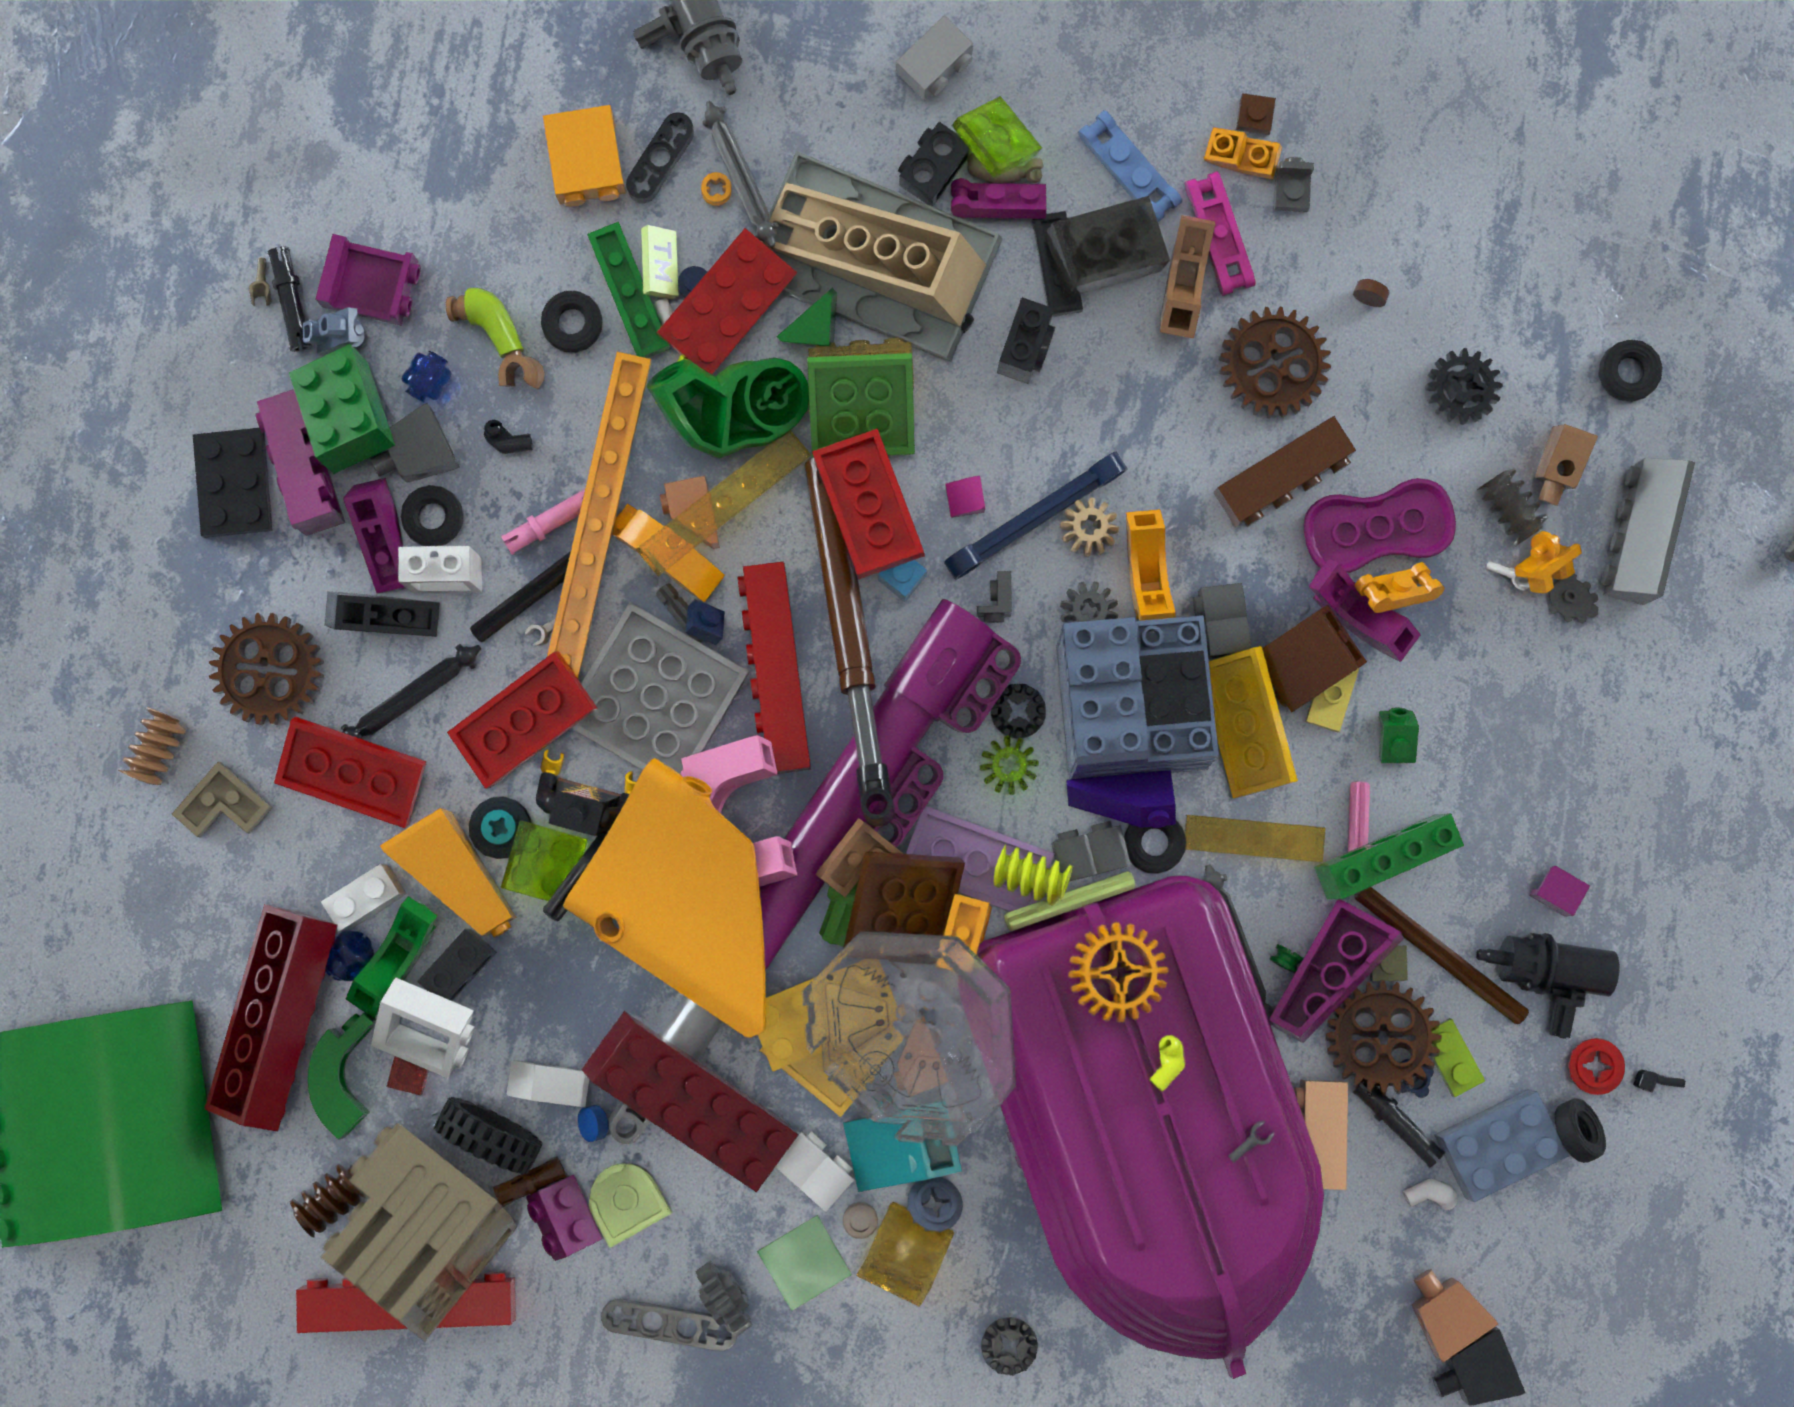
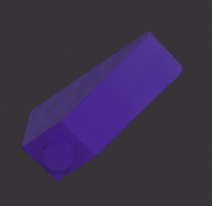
M1171 770L1066 780L1068 806L1141 828H1161L1166 825L1176 824V803Z

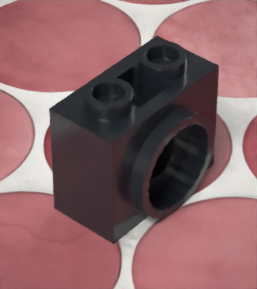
M1021 297L999 360L997 374L1029 384L1033 371L1040 373L1056 328L1050 325L1054 308Z

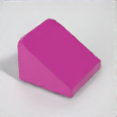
M980 475L945 483L951 518L985 512Z

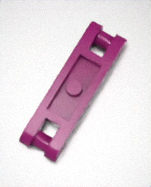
M1219 172L1208 174L1206 179L1200 181L1196 179L1185 181V190L1191 201L1196 218L1215 221L1209 258L1216 275L1220 294L1225 296L1233 293V289L1242 286L1244 289L1255 286L1254 273ZM1211 191L1214 198L1204 201L1202 194ZM1237 264L1239 274L1229 276L1227 267Z

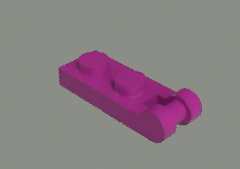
M957 178L951 183V195L954 197L951 201V213L956 217L1046 219V184L970 183L969 180L964 178Z

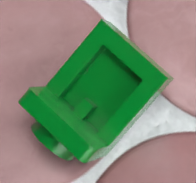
M1400 707L1391 708L1389 711H1379V721L1382 726L1379 750L1381 763H1416L1419 724L1414 712Z

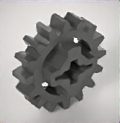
M712 1261L707 1262L695 1271L698 1275V1280L702 1284V1289L699 1290V1297L719 1326L723 1323L729 1325L732 1332H735L738 1336L753 1325L745 1311V1308L749 1306L747 1302L749 1300L729 1271L725 1273L720 1272Z

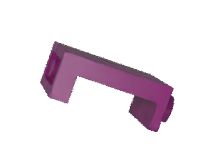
M332 234L315 299L323 308L335 311L348 307L356 308L357 316L402 326L404 317H409L411 312L412 297L409 296L412 284L417 285L419 281L421 265L418 264V260L413 253L405 252V255L389 252L351 243L345 236Z

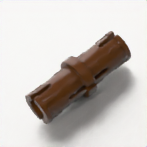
M557 1156L529 1170L528 1174H520L513 1179L494 1186L493 1191L500 1205L505 1207L529 1194L532 1196L538 1190L567 1176Z

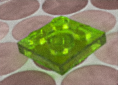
M1001 96L959 116L951 125L993 178L1033 158L1042 149V146L1033 137L1032 133L1025 127Z
M520 820L500 888L549 901L583 856L588 839Z

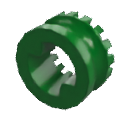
M1277 944V954L1271 956L1269 960L1295 974L1298 964L1303 961L1304 957L1296 952L1292 953V950Z

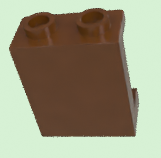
M1329 605L1319 609L1262 648L1271 683L1276 689L1275 696L1282 706L1289 708L1291 713L1367 663Z

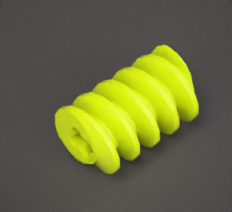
M1005 844L995 867L994 886L1000 888L1007 880V890L1014 892L1020 885V892L1024 897H1027L1034 889V900L1041 901L1047 894V904L1053 906L1059 898L1062 900L1073 866L1069 865L1061 873L1059 861H1055L1049 869L1046 868L1045 856H1042L1037 864H1034L1033 852L1029 851L1022 860L1020 859L1018 847L1008 855L1006 854Z

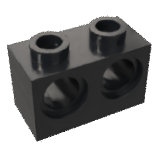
M938 122L933 130L928 127L917 143L920 146L913 157L907 155L898 168L900 173L899 186L934 207L966 163L968 156L972 153V144L941 122ZM938 144H946L952 151L947 155H939L934 151V147ZM918 171H927L932 175V178L928 182L922 183L917 181L914 175Z
M464 929L417 982L427 991L453 1001L497 952L472 929Z

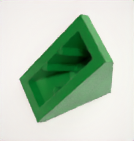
M831 288L776 337L781 342L829 346L834 341L837 292L834 288Z

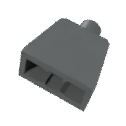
M428 403L421 405L391 426L390 431L395 446L370 458L379 477L397 469L401 478L406 483L460 468L437 417Z

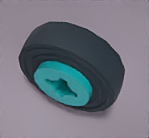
M504 796L491 797L481 802L472 812L468 824L469 837L475 848L482 854L495 859L510 858L520 853L528 844L532 833L531 818L526 808L516 800Z

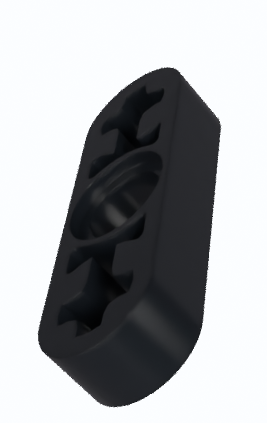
M676 112L665 118L627 177L626 187L629 196L635 202L648 203L656 197L692 141L694 128L691 119L686 114ZM683 123L686 133L684 135L682 133L676 135L673 144L677 149L674 150L669 144L673 136L671 126L678 127ZM656 150H665L670 154V160L664 166H656L651 162V155ZM647 166L652 173L659 175V177L656 178L651 174L647 181L650 188L649 191L641 190L640 193H637L634 183L636 181L642 183L648 174L647 170L643 168Z

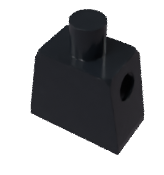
M1494 1327L1446 1360L1449 1371L1432 1377L1434 1386L1441 1398L1459 1391L1462 1400L1469 1406L1520 1396L1526 1393L1502 1333L1497 1327Z

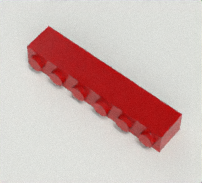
M781 561L743 566L744 576H738L737 578L740 597H747L748 610H742L744 631L751 630L752 644L746 645L748 665L755 664L757 678L750 679L753 699H759L761 712L755 713L757 734L764 733V738L771 741L777 774L811 770L785 563Z
M505 1272L484 1273V1278L473 1281L436 1328L512 1325L516 1321L515 1277L506 1278ZM327 1278L308 1279L307 1285L296 1289L297 1333L408 1329L346 1278L342 1279V1284H328Z

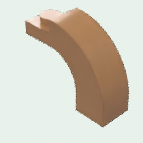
M1181 215L1165 287L1160 320L1161 333L1194 339L1201 309L1203 279L1215 221Z

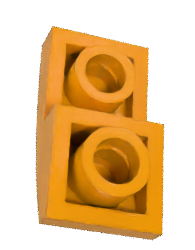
M1213 127L1204 160L1229 170L1273 180L1282 146L1277 142L1248 138L1245 132Z

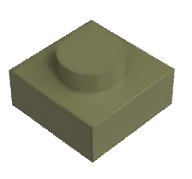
M1407 945L1397 946L1372 971L1370 981H1407Z

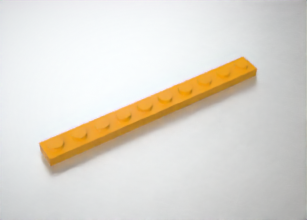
M618 351L614 361L547 653L548 657L553 652L559 651L577 679H579L652 362L648 358Z

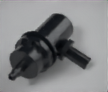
M1529 933L1523 937L1507 936L1503 940L1500 950L1479 949L1476 952L1478 960L1498 964L1499 977L1504 982L1516 983L1522 990L1534 991L1540 995L1545 994L1552 988L1549 999L1555 1002L1549 1034L1566 1039V1037L1570 1038L1576 1007H1584L1586 994L1609 997L1614 993L1619 979L1620 965L1615 951L1556 943L1553 936L1547 933L1542 935Z

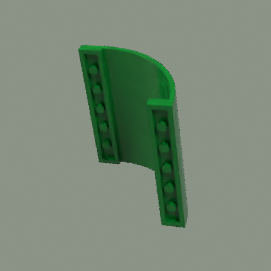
M193 1000L0 1032V1239L2 1248L117 1232L222 1211L209 1113L204 1109L207 1099Z

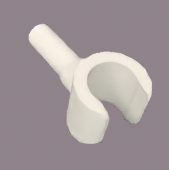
M1491 561L1488 562L1487 570L1511 578L1514 586L1519 590L1529 588L1528 579L1516 577L1514 568H1508Z
M555 618L543 626L531 625L526 629L525 635H530L537 629L541 631V639L533 645L542 646L549 641Z

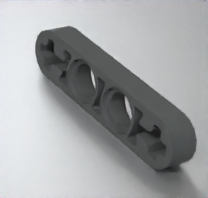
M613 1299L609 1301L601 1313L603 1326L610 1332L716 1351L730 1349L737 1339L735 1332L733 1333L729 1325H727L726 1331L732 1333V1338L726 1337L724 1343L717 1342L718 1337L708 1333L706 1334V1341L699 1340L703 1331V1320L710 1321L707 1329L718 1330L719 1328L713 1316L708 1313L627 1299ZM616 1306L622 1307V1314L633 1316V1308L640 1309L636 1318V1329L630 1328L632 1320L623 1319L619 1325L613 1324L614 1320L608 1316V1312H613ZM656 1312L661 1316L662 1326L659 1330L648 1331L644 1328L642 1319L646 1313ZM691 1318L696 1322L697 1332L694 1336L683 1337L679 1334L677 1324L681 1319Z

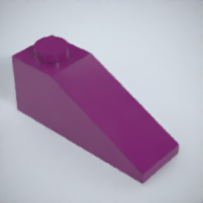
M386 478L353 485L343 497L375 591L378 594L404 588L405 586L399 583V547H403L397 510Z

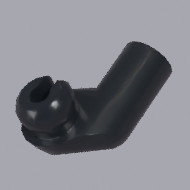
M489 420L484 425L486 441L498 452L509 454L533 450L530 433L513 436L502 426L499 420Z

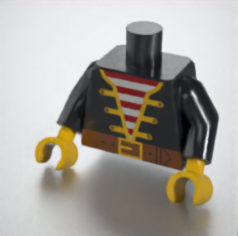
M545 750L540 766L542 774L540 775L537 788L536 804L541 810L549 814V823L592 836H598L609 831L636 782L632 781L633 772L630 771L625 775V793L622 794L562 778L557 779V775L562 768L564 754L560 753L559 760H551L547 756L549 750Z

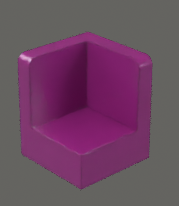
M1552 866L1539 889H1533L1529 896L1564 917L1574 916L1590 885L1563 869Z

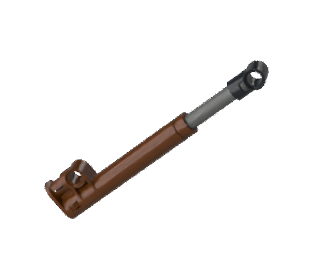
M812 458L805 462L804 466L837 670L840 676V689L842 694L848 695L859 762V768L856 769L861 809L865 820L870 825L883 827L892 821L895 809L888 768L886 764H882L870 691L874 690L876 685L874 674L872 673L873 667L859 582L815 460ZM875 801H883L887 804L886 810L881 814L870 813L868 808Z

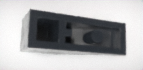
M327 591L324 626L334 630L437 637L440 603Z

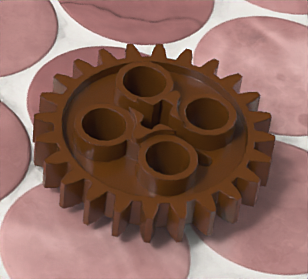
M1282 306L1278 308L1275 315L1271 314L1269 307H1265L1261 318L1253 310L1249 315L1250 323L1241 317L1238 321L1240 330L1231 327L1228 332L1233 340H1224L1222 343V347L1229 352L1221 353L1219 360L1228 363V365L1221 367L1219 374L1229 375L1230 377L1224 382L1223 386H1234L1235 390L1230 397L1231 399L1239 396L1244 398L1241 404L1242 409L1250 403L1253 404V415H1257L1261 408L1266 409L1267 418H1271L1274 410L1278 409L1281 418H1285L1288 407L1296 415L1300 411L1299 402L1309 407L1313 403L1310 395L1319 397L1322 393L1316 384L1325 385L1328 382V378L1321 373L1328 372L1331 369V365L1322 362V360L1328 358L1331 351L1320 349L1327 339L1326 337L1316 339L1314 335L1318 331L1319 326L1308 329L1306 325L1309 317L1306 316L1300 322L1297 321V311L1295 309L1287 317L1284 316ZM1280 333L1286 334L1291 339V346L1281 347L1278 345L1275 335ZM1254 347L1259 351L1260 359L1257 361L1247 359L1244 349ZM1297 349H1301L1303 352L1300 355L1286 358L1279 368L1274 364L1262 369L1255 375L1249 376L1247 374L1249 370L1265 366L1271 357L1275 361ZM1290 365H1301L1305 370V377H1294L1290 373ZM1264 377L1272 380L1275 386L1274 391L1266 392L1259 387L1258 380Z
M256 613L255 623L253 624L248 618L243 617V628L241 629L231 624L229 627L233 635L230 638L225 635L219 636L225 643L224 647H213L212 649L220 655L219 660L209 661L210 665L218 668V672L209 675V679L220 682L212 691L216 694L225 693L219 703L223 706L233 703L230 714L236 716L243 711L242 720L249 723L255 715L256 724L263 726L266 717H268L272 725H278L279 715L286 721H291V710L303 714L304 711L300 703L305 701L313 704L314 701L308 693L310 690L320 691L321 688L313 682L314 679L324 678V674L315 670V667L323 664L324 660L313 656L321 648L316 644L308 645L314 636L309 632L300 636L303 625L296 623L290 628L291 618L284 616L278 624V617L274 613H270L267 622H265L263 615ZM251 642H257L259 646L258 654L252 659H247L245 656L246 646ZM291 645L293 656L288 662L282 663L279 659V652L283 647ZM239 663L266 667L270 664L279 669H296L297 674L286 675L276 672H266V674H263L256 670H239L236 666ZM247 676H252L254 679L253 689L248 693H242L240 689L241 681ZM286 679L289 683L288 692L282 697H277L274 689L278 681Z
M1381 980L1379 990H1374L1372 984L1367 982L1365 993L1362 994L1356 988L1353 991L1354 999L1351 1000L1347 997L1343 1002L1345 1008L1338 1007L1333 1012L1338 1019H1328L1327 1026L1336 1030L1335 1032L1326 1033V1040L1335 1042L1334 1045L1327 1048L1328 1054L1339 1056L1333 1061V1067L1345 1066L1342 1078L1346 1079L1351 1075L1355 1076L1354 1088L1360 1086L1362 1082L1367 1083L1368 1094H1371L1375 1086H1380L1381 1094L1385 1096L1387 1087L1393 1086L1394 1091L1398 1095L1401 1092V1083H1405L1410 1089H1413V1077L1416 1076L1424 1081L1426 1074L1422 1068L1425 1067L1433 1070L1435 1067V1063L1428 1057H1437L1440 1054V1050L1431 1045L1441 1042L1442 1039L1441 1035L1432 1033V1031L1439 1028V1021L1428 1020L1433 1015L1434 1009L1427 1008L1422 1010L1421 1007L1424 1004L1425 998L1422 996L1415 1001L1411 999L1413 992L1411 987L1404 994L1399 993V982L1395 983L1392 990H1387L1384 980ZM1362 1013H1368L1374 1017L1375 1023L1371 1027H1361L1357 1024L1356 1017ZM1401 1013L1408 1016L1411 1023L1406 1028H1398L1393 1025L1391 1018ZM1380 1031H1385L1387 1037H1389L1385 1045L1380 1044V1039L1377 1038ZM1352 1035H1359L1370 1038L1353 1040L1351 1037ZM1408 1035H1412L1415 1037V1040L1408 1041L1405 1039H1397L1396 1037H1406ZM1367 1047L1374 1051L1376 1057L1371 1062H1362L1356 1057V1052L1360 1048ZM1397 1048H1404L1411 1054V1059L1406 1063H1399L1393 1059L1391 1053Z

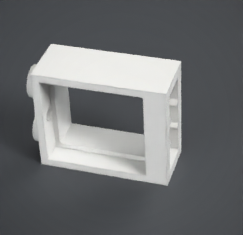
M470 546L399 547V583L412 593L482 592V558ZM438 552V557H431V553Z
M395 977L380 1002L371 1046L449 1078L455 1066L462 1067L469 1052V1048L465 1046L468 1045L475 1026L470 1025L474 1010ZM400 1017L450 1037L448 1044L399 1024Z

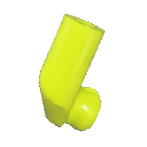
M1172 1035L1164 1036L1160 1040L1159 1051L1162 1066L1149 1079L1162 1092L1185 1067L1183 1045L1178 1038Z

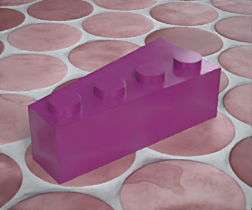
M294 389L257 401L259 412L255 414L261 432L266 433L269 444L266 445V450L271 463L275 465L278 476L276 478L277 484L284 497L287 514L293 529H297L304 535L309 536L346 523L329 471L314 455Z
M1338 899L1269 1018L1271 1025L1304 1043L1403 940L1401 931Z

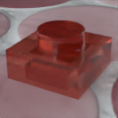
M394 1056L386 1087L421 1096L423 1095L429 1070Z

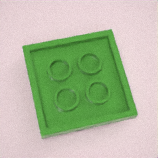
M912 353L807 357L812 451L878 428L887 455L915 454Z

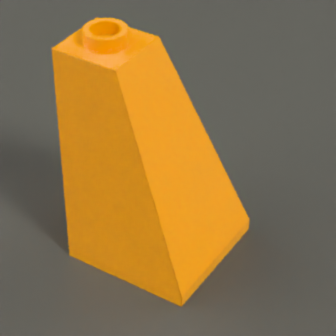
M439 808L380 845L385 854L481 936L492 934L496 938L512 928L509 922L517 917L452 811Z

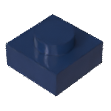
M694 599L688 606L686 633L717 645L723 639L725 611Z

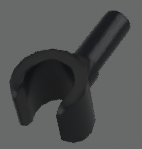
M1641 1069L1636 1075L1633 1086L1653 1093L1656 1083L1684 1088L1686 1081L1685 1079L1665 1077L1655 1072Z

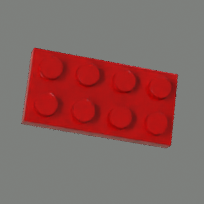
M744 228L656 334L685 359L691 360L706 372L713 374L796 276L797 272Z
M878 428L812 451L858 579L925 556Z
M555 651L447 733L484 788L488 789L598 708L559 651Z
M295 716L290 721L274 784L406 828L410 822L427 761Z

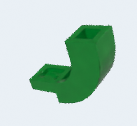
M408 896L400 905L392 927L383 943L353 980L345 1000L375 1019L378 1015L380 1002L395 977L404 981L420 958L436 929L434 923L438 915L430 911L427 906L418 903Z
M355 1013L342 1026V1029L345 1031L343 1034L336 1028L328 1029L317 1043L309 1063L307 1081L312 1106L322 1124L338 1140L345 1138L370 1113L351 1093L345 1078V1067L350 1053L374 1029L377 1019L372 1018L366 1013H363L361 1016Z

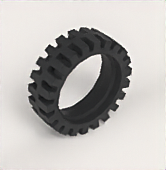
M448 1098L434 1126L435 1131L441 1137L449 1140L448 1142L459 1146L461 1150L470 1152L474 1157L482 1158L489 1164H496L499 1168L508 1169L519 1174H528L542 1146V1141L537 1136L531 1134L527 1129L521 1128L522 1126L509 1121L510 1119L504 1116L497 1115L492 1110H486L483 1106L475 1105L470 1101H464L460 1098Z

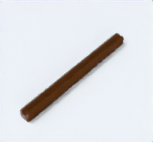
M1369 887L1355 894V900L1386 924L1401 931L1405 939L1514 1024H1521L1528 1016L1529 1010L1375 889Z

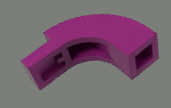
M1330 558L1309 584L1310 589L1315 593L1313 599L1322 608L1329 605L1342 626L1370 646L1399 662L1404 659L1421 635L1407 617L1393 610L1375 613L1368 605L1369 599L1359 594L1355 589V582L1343 567Z

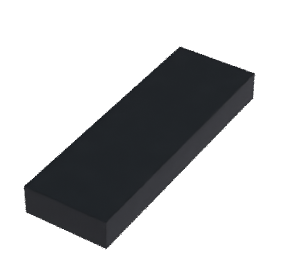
M1066 211L1046 214V219H1032L1046 304L1054 308L1052 317L1083 312Z

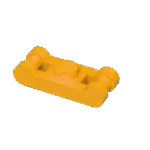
M1423 562L1415 564L1411 569L1376 577L1366 574L1355 583V589L1361 596H1366L1369 599L1368 605L1375 613L1435 600L1442 595L1445 588L1438 579H1433L1430 576L1431 570Z

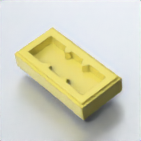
M1359 668L1312 699L1305 720L1306 723L1337 733L1340 732Z

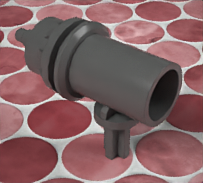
M669 0L670 5L659 9L660 17L633 30L634 38L641 49L668 35L674 40L681 37L680 47L685 52L688 62L697 66L701 77L705 80L719 79L728 95L736 92L735 81L731 73L742 64V57L738 50L740 38L736 31L734 20L724 17L717 0Z

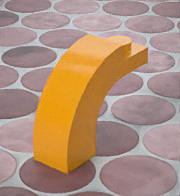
M627 503L621 513L615 518L612 536L649 560L684 590L702 602L708 599L725 575L705 557L642 510H637Z
M1161 510L1126 512L1128 564L1136 619L1143 621L1176 618L1167 575L1165 525Z

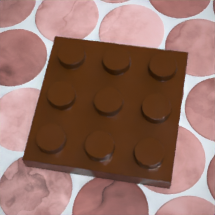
M865 851L843 951L848 956L937 960L954 895L959 892L965 862L959 857ZM867 938L868 942L862 943L861 939Z

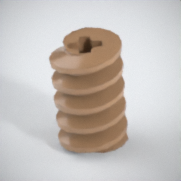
M147 707L146 710L154 718L141 719L140 723L148 730L147 732H135L134 735L142 743L141 745H129L128 748L136 756L135 758L123 757L122 761L130 769L118 771L150 785H161L162 780L155 772L168 771V767L161 759L172 760L174 758V754L167 747H179L180 742L173 734H185L186 729L179 724L180 720Z

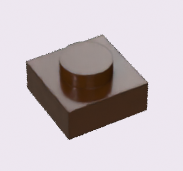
M1242 93L1236 130L1269 135L1272 128L1276 98Z

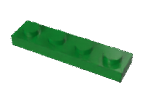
M619 221L588 233L587 236L636 355L648 358L671 349L670 345L656 334L661 327V323L649 295L643 294V280Z

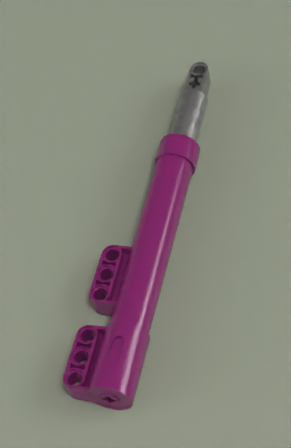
M943 598L885 682L884 686L886 689L873 706L882 764H886L888 768L895 809L894 817L890 822L894 828V834L888 841L895 847L904 840L943 780L942 767L935 760L916 748L934 721H941L957 732L971 733L976 731L1021 664V655L1012 644L997 635L977 617ZM1001 650L1006 651L1010 658V662L1005 669H1000L995 662V657ZM984 678L990 684V692L986 697L981 698L976 692V685ZM966 707L971 713V720L968 725L962 727L958 724L956 715L961 708ZM854 736L784 837L785 840L791 842L797 876L759 887L765 971L825 882L815 875L858 818L877 833L880 828L870 825L865 820L861 809L856 769L859 768ZM924 765H929L933 771L932 779L926 784H921L917 777L918 770ZM904 794H910L913 798L912 809L902 813L898 808L899 798ZM875 801L869 806L868 811L873 814H881L886 810L887 804L883 801ZM684 996L659 1035L698 1061L723 1024V1021ZM620 1101L609 1117L610 1132L613 1138L621 1144L635 1142L650 1123L649 1120ZM624 1117H629L635 1121L634 1128L628 1133H620L616 1130L617 1122Z

